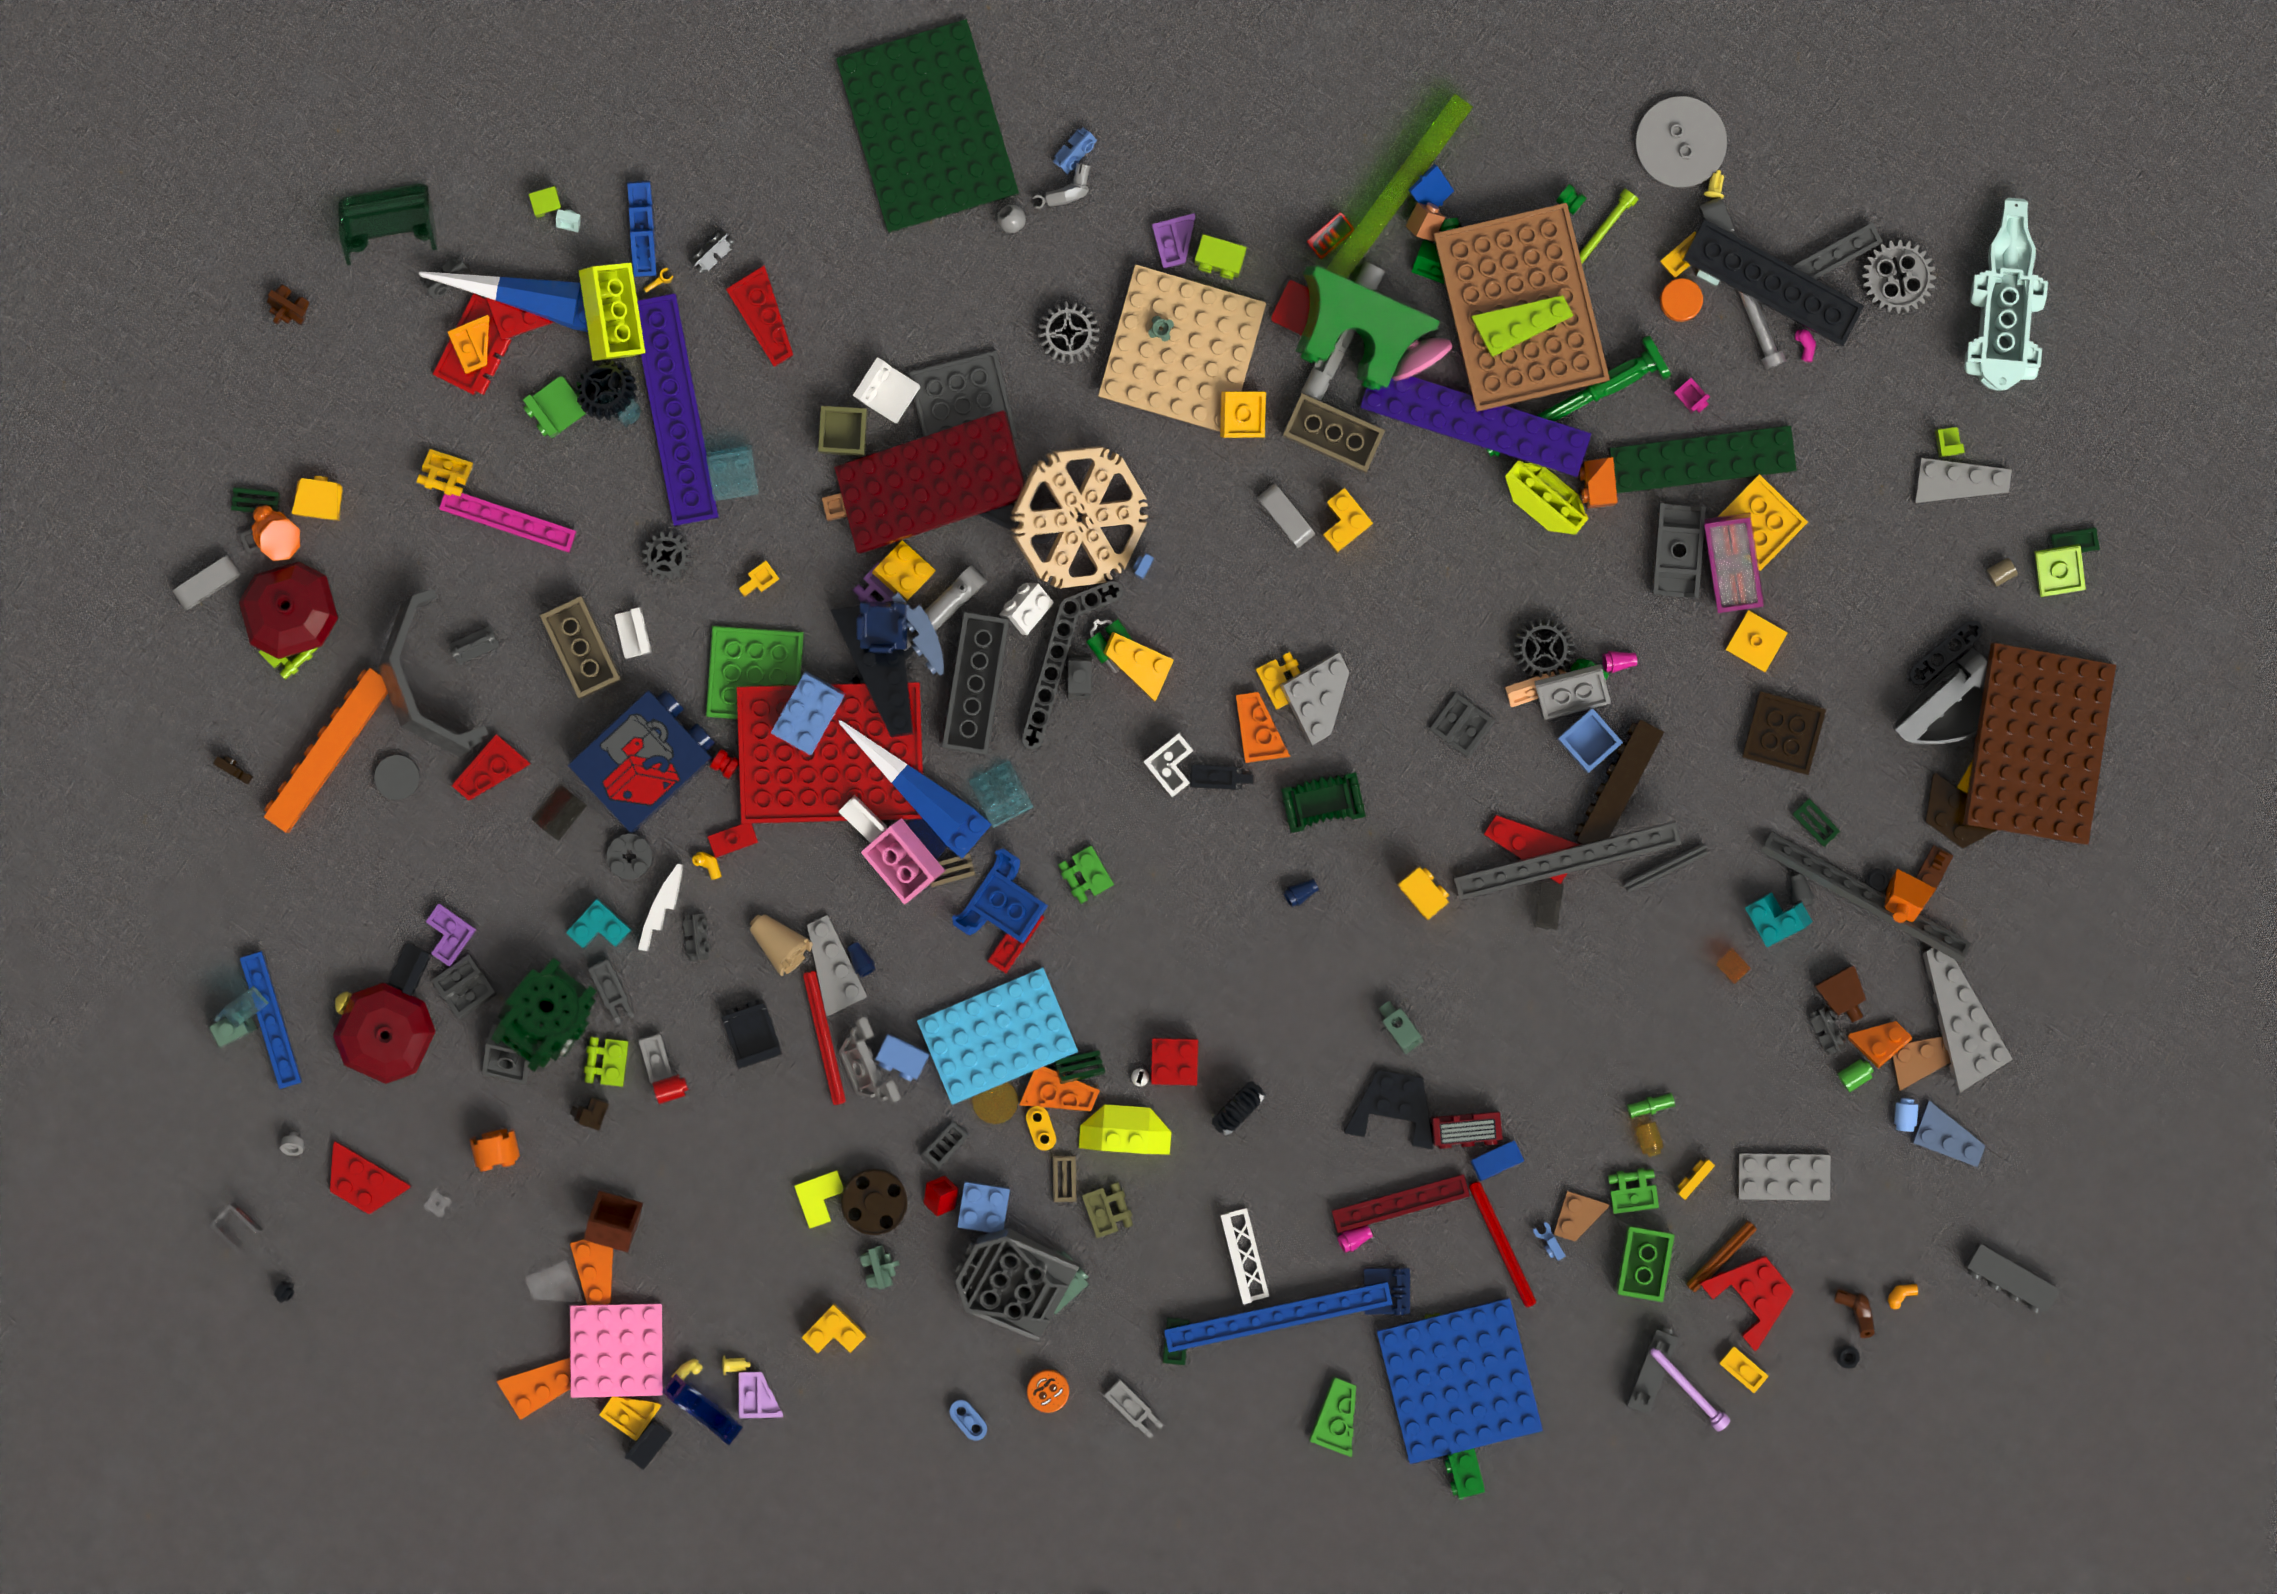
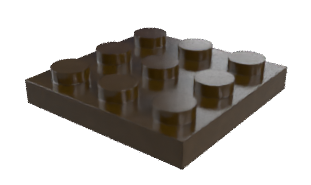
M1760 691L1742 758L1809 775L1826 709Z

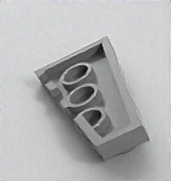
M826 915L808 924L807 928L810 941L813 944L812 951L827 1017L868 996L857 974H855L853 965L829 916Z

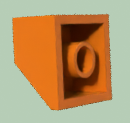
M1613 457L1584 461L1582 463L1583 467H1581L1579 472L1580 481L1584 480L1585 488L1581 490L1582 503H1586L1587 508L1614 506L1617 504Z

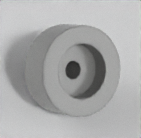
M290 1132L289 1136L282 1138L280 1150L284 1154L296 1156L303 1152L304 1141L298 1137L297 1132Z

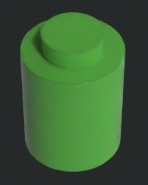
M1859 1059L1837 1073V1075L1850 1093L1872 1079L1871 1073L1874 1070L1867 1060L1863 1062Z

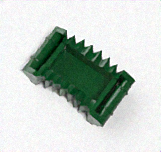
M1357 772L1345 774L1342 779L1337 775L1335 780L1330 775L1327 781L1322 776H1320L1318 781L1312 778L1310 783L1305 780L1303 786L1297 783L1295 789L1291 786L1281 788L1282 802H1284L1290 833L1303 831L1306 825L1312 827L1313 823L1318 825L1319 820L1324 823L1326 818L1330 821L1335 818L1338 821L1339 818L1344 820L1346 816L1352 820L1366 817L1365 804L1362 800Z

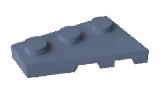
M1927 1101L1912 1143L1978 1167L1985 1145L1931 1101Z

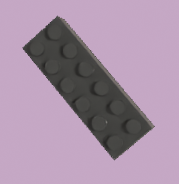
M964 612L942 748L988 756L1009 630V619Z

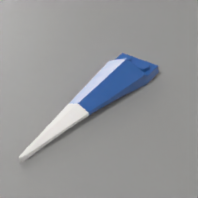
M419 272L421 277L496 300L573 330L588 332L581 284L579 282Z
M839 721L841 727L901 793L943 844L960 859H963L992 824L974 808L843 721Z

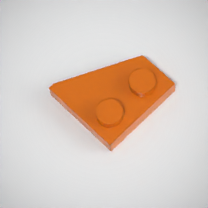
M1897 1021L1850 1033L1848 1040L1879 1069L1912 1040V1036Z

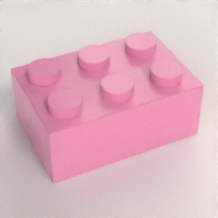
M902 818L861 851L862 855L904 905L945 872V869Z

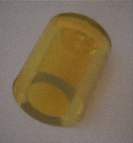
M1656 1121L1635 1127L1634 1130L1642 1154H1647L1648 1157L1661 1154L1660 1149L1664 1148Z

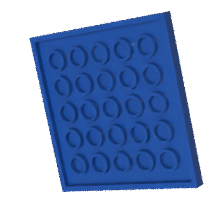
M1510 1298L1377 1330L1410 1464L1543 1431Z

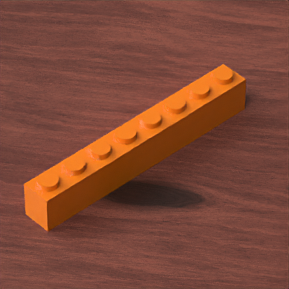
M369 668L368 671L364 669L357 678L358 685L355 689L350 688L343 699L346 702L341 708L337 707L330 716L333 719L328 727L324 725L317 734L319 739L316 744H310L306 749L304 761L301 764L298 762L291 771L293 776L289 782L284 781L279 787L277 799L275 801L271 800L265 807L264 811L267 813L264 815V818L285 833H289L387 696L388 692L383 678L374 669Z

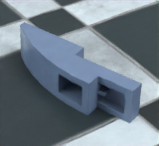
M898 591L891 596L893 602H906ZM907 604V626L912 633L915 630L918 632L912 638L914 644L911 646L919 656L924 654L928 660L925 664L933 674L938 672L941 676L944 673L943 656L934 627L920 604L913 609Z

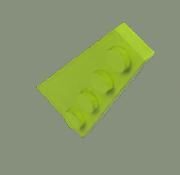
M1562 295L1471 316V319L1492 358L1574 315Z

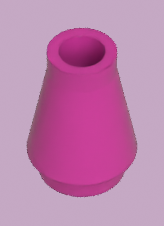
M1608 651V653L1602 655L1603 669L1605 672L1610 671L1612 674L1632 666H1637L1636 653Z
M1368 1225L1341 1232L1337 1239L1344 1253L1349 1251L1352 1253L1364 1242L1372 1238L1373 1235Z

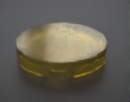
M1008 1082L973 1096L974 1111L979 1118L987 1123H1004L1017 1110V1093Z

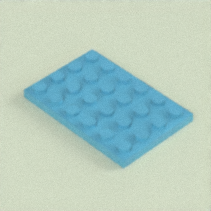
M1044 968L917 1020L952 1105L1052 1064L1059 1059L1078 1053Z

